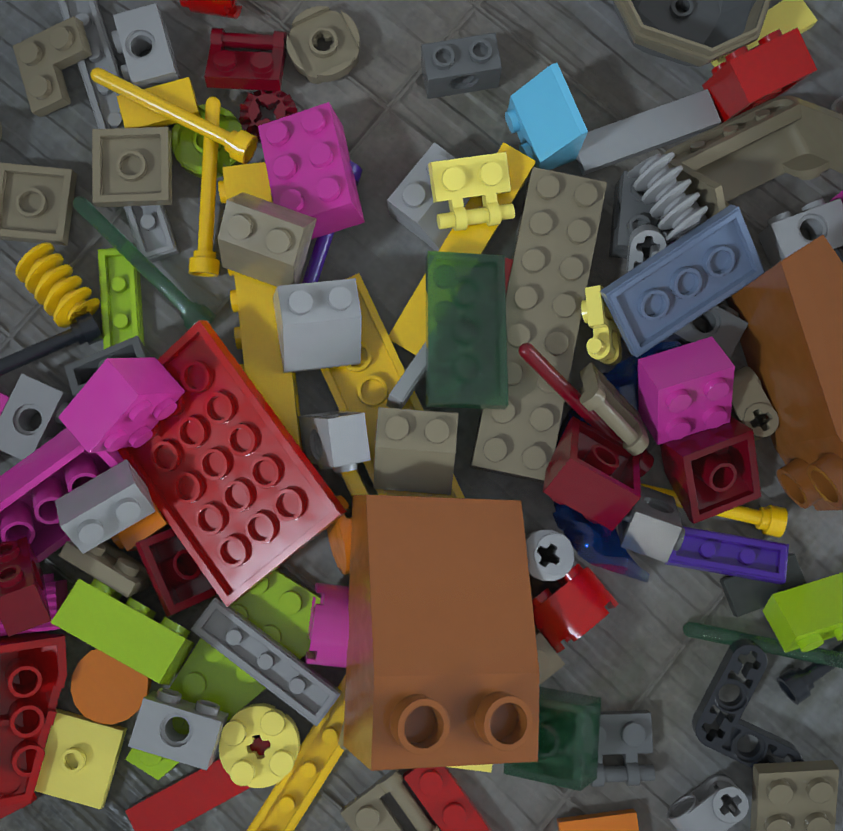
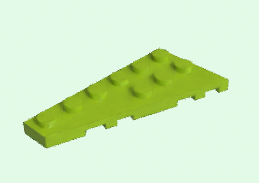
M276 569L230 606L297 658L301 659L310 649L311 639H309L308 630H310L309 622L313 597H316L315 604H320L321 598L319 597L321 596ZM200 638L169 689L181 693V699L196 703L197 700H207L220 705L219 711L229 713L227 721H229L239 710L264 691L266 687ZM173 717L172 725L174 730L179 734H189L188 722L182 717ZM134 748L131 749L125 759L157 780L161 779L179 763Z

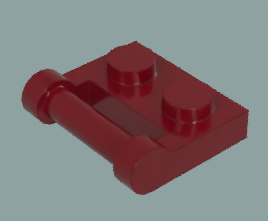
M212 28L210 34L211 45L204 75L207 88L281 91L287 51L286 31H274L273 34L225 32L224 28ZM225 48L272 50V53L225 50Z

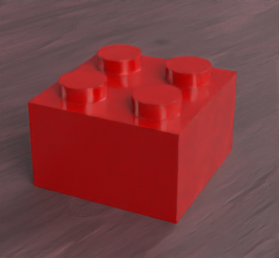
M798 27L785 34H782L781 30L778 29L758 41L759 45L748 50L747 46H743L727 55L725 62L711 70L713 76L702 86L704 90H709L722 121L721 123L786 93L817 71Z

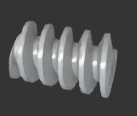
M673 152L663 155L656 154L636 165L627 174L628 178L638 177L633 185L636 191L647 190L641 199L643 203H655L649 212L653 218L664 216L658 224L661 231L673 229L666 238L667 242L683 236L699 225L702 221V216L708 210L707 206L698 208L692 206L700 196L698 192L688 195L684 193L692 183L690 178L682 181L676 180V177L683 170L682 165L673 168L668 167L670 161L675 157Z
M538 530L525 535L529 576L542 581H556L563 578L571 570L574 562V549L570 540L565 535L553 530ZM538 548H548L547 555L551 557L549 562H540L541 556L537 553Z

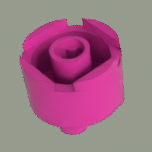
M316 583L315 591L316 593H321V597H319L321 599L320 604H315L316 597H313L309 622L310 630H308L309 639H311L309 651L314 652H306V664L346 668L349 639V586Z

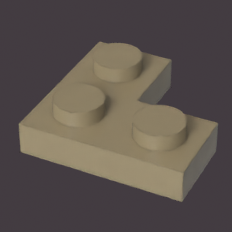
M75 16L13 45L31 112L39 117L48 115L71 104L62 70L92 56L83 22Z

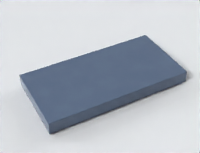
M731 204L600 290V293L630 353L638 358L765 273V270L739 206Z

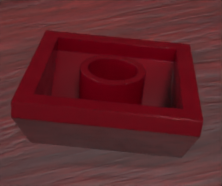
M172 529L135 543L167 617L218 595Z

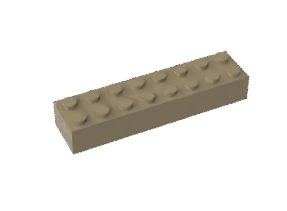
M532 167L527 182L512 256V268L500 314L469 468L544 483L546 468L555 452L565 400L519 355L518 349L523 343L532 344L569 382L582 315L581 302L585 300V288L588 284L607 182Z

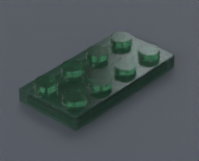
M428 251L425 257L426 407L505 410L509 405L505 255Z

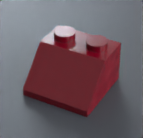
M573 416L546 468L543 493L549 495L554 502L560 505H567L583 514L590 522L601 524L613 531L641 498L639 454L632 456L623 447V444Z
M731 417L729 423L717 428H710L685 436L679 440L660 444L664 472L689 521L693 524L762 497L753 429Z

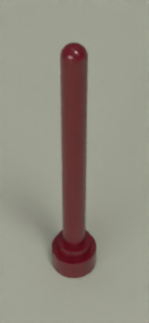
M523 343L518 349L519 355L591 427L623 444L624 441L594 410L588 411L580 403L581 394L532 344ZM646 449L639 454L640 477L644 476L654 464V457Z

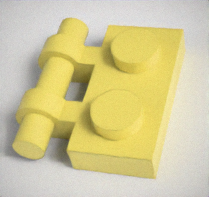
M506 152L428 163L433 203L449 202L450 212L437 214L439 230L453 228L454 231L466 230L468 225L486 223L487 226L500 225L501 220L515 218L513 203L499 205L497 201V194L511 191ZM482 196V208L465 209L464 198Z
M601 285L586 287V300L581 302V312L584 322L588 323V326L593 329V338H590L586 344L588 354L606 365H615L622 359V335L600 293V290L604 287Z

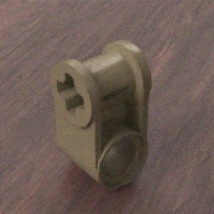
M743 366L734 371L731 417L753 429L754 440L757 441L770 436L776 431L779 425V417L763 391L761 382L755 372L750 367ZM757 418L760 424L753 428L750 421Z

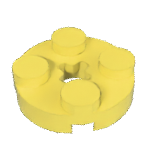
M266 703L252 704L239 710L223 727L219 740V757L223 768L236 785L251 788H265L280 782L292 770L300 751V735L294 720L288 714L285 715L281 710L276 709L275 706ZM255 735H260L262 741L269 740L270 747L265 749L262 756H259L256 751H251L249 745L254 742Z

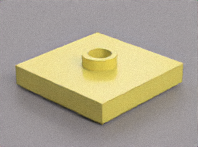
M56 708V717L54 724L51 725L44 749L45 755L35 791L101 809L106 803L127 728L115 724H98L82 715Z

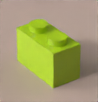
M843 572L771 595L763 609V613L785 653L799 648L801 652H808L821 646L824 640L836 637L838 641L843 640Z

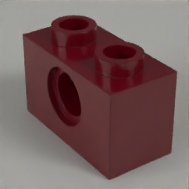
M27 536L14 541L10 540L0 543V620L8 637L51 621L43 571Z

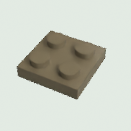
M168 127L92 129V203L96 207L172 205V132Z
M0 163V240L31 243L48 242L52 243V245L68 246L77 174L72 169Z
M819 760L753 764L750 831H835L839 768L834 761Z

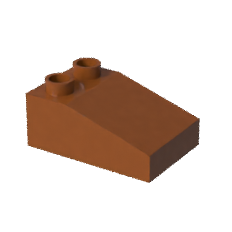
M821 235L727 299L730 308L740 314V319L749 323L740 338V343L748 367L759 378L763 391L779 417V425L776 431L770 435L775 450L786 464L777 470L778 480L787 495L798 506L807 509L813 505L817 511L843 510V262L825 236Z
M353 495L348 605L349 639L346 658L343 746L371 771L538 762L540 672L522 501Z

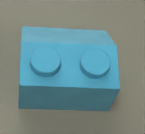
M557 62L549 65L510 96L508 109L505 112L506 123L511 133L517 132L521 145H519L520 152L536 161L534 167L552 170L576 160L588 130Z

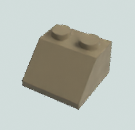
M244 192L227 199L218 234L222 267L276 287L299 284L317 219Z
M378 407L373 489L451 495L458 413Z

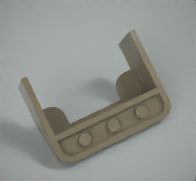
M780 96L770 99L667 150L664 154L670 152L675 154L668 167L673 168L682 165L683 170L676 177V180L682 181L690 178L692 183L684 193L688 195L698 192L700 196L696 202L699 207H708L705 216L707 219H710L728 207V201L784 173L798 177L801 180L817 178L822 172L830 168L843 174V114L795 96Z

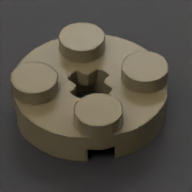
M315 6L301 12L292 22V29L289 32V37L287 35L286 40L289 58L294 68L305 76L309 82L320 84L322 82L338 80L347 75L359 63V32L356 24L348 14L342 11L341 14L331 11L328 6ZM323 37L326 42L332 40L334 43L330 45L329 50L322 51L316 49L318 46L317 40Z

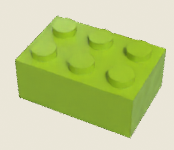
M96 578L93 579L91 584L78 579L50 623L158 684L171 685L195 643L186 639L190 631L166 617L159 624L153 620L156 615L155 611L130 597L125 604L120 602L122 594Z

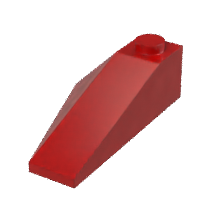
M23 633L10 637L8 635L0 636V807L31 801L45 755L44 749L51 725L54 724L59 696L67 678L64 634Z

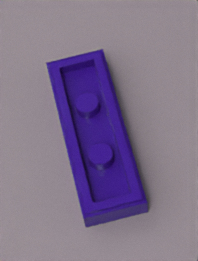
M682 526L685 528L683 543L678 551H672L668 562H665V564L782 585L786 583L789 544Z

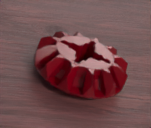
M257 90L253 93L248 92L247 98L243 104H240L239 121L242 129L257 136L258 143L261 144L258 126L271 121L268 118L260 120L262 118L260 106L266 107L268 110L276 108L274 110L276 120L298 113L290 94L287 95L283 91Z

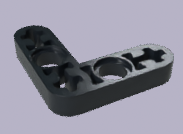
M744 638L733 642L723 657L693 715V730L703 745L753 768V764L776 763L775 759L767 754L768 748L773 755L784 759L788 755L791 762L804 761L796 747L789 741L740 719L768 664L767 656L759 644L751 639ZM752 651L751 653L756 659L755 662H746L742 668V663L738 658L739 655H748ZM740 670L746 681L737 676ZM726 684H735L740 689L739 696L731 702L719 699V690ZM712 705H715L717 708L720 709L718 716L717 712L715 711ZM716 718L720 729L718 731L711 729L707 734L703 724H712ZM745 735H752L758 739L756 748L750 752H742L737 749L738 740Z

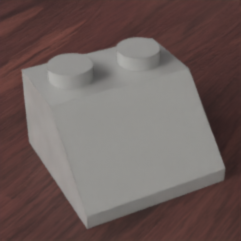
M434 142L387 199V206L390 216L438 252L452 228L439 230L437 214L450 212L448 201L433 203L428 163L456 158ZM470 198L463 199L464 207Z
M356 278L280 285L276 287L273 295V304L284 373L358 365L361 363L362 315Z

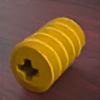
M44 242L30 249L21 258L15 269V275L20 282L25 283L27 290L34 294L37 302L44 305V310L48 315L53 316L57 326L67 328L70 327V324L76 322V317L87 312L93 315L99 308L100 300L98 298L88 300L92 294L89 287L80 288L83 282L81 277L71 276L73 268L68 264L62 265L64 261L63 256L59 253H54L55 248L52 243Z

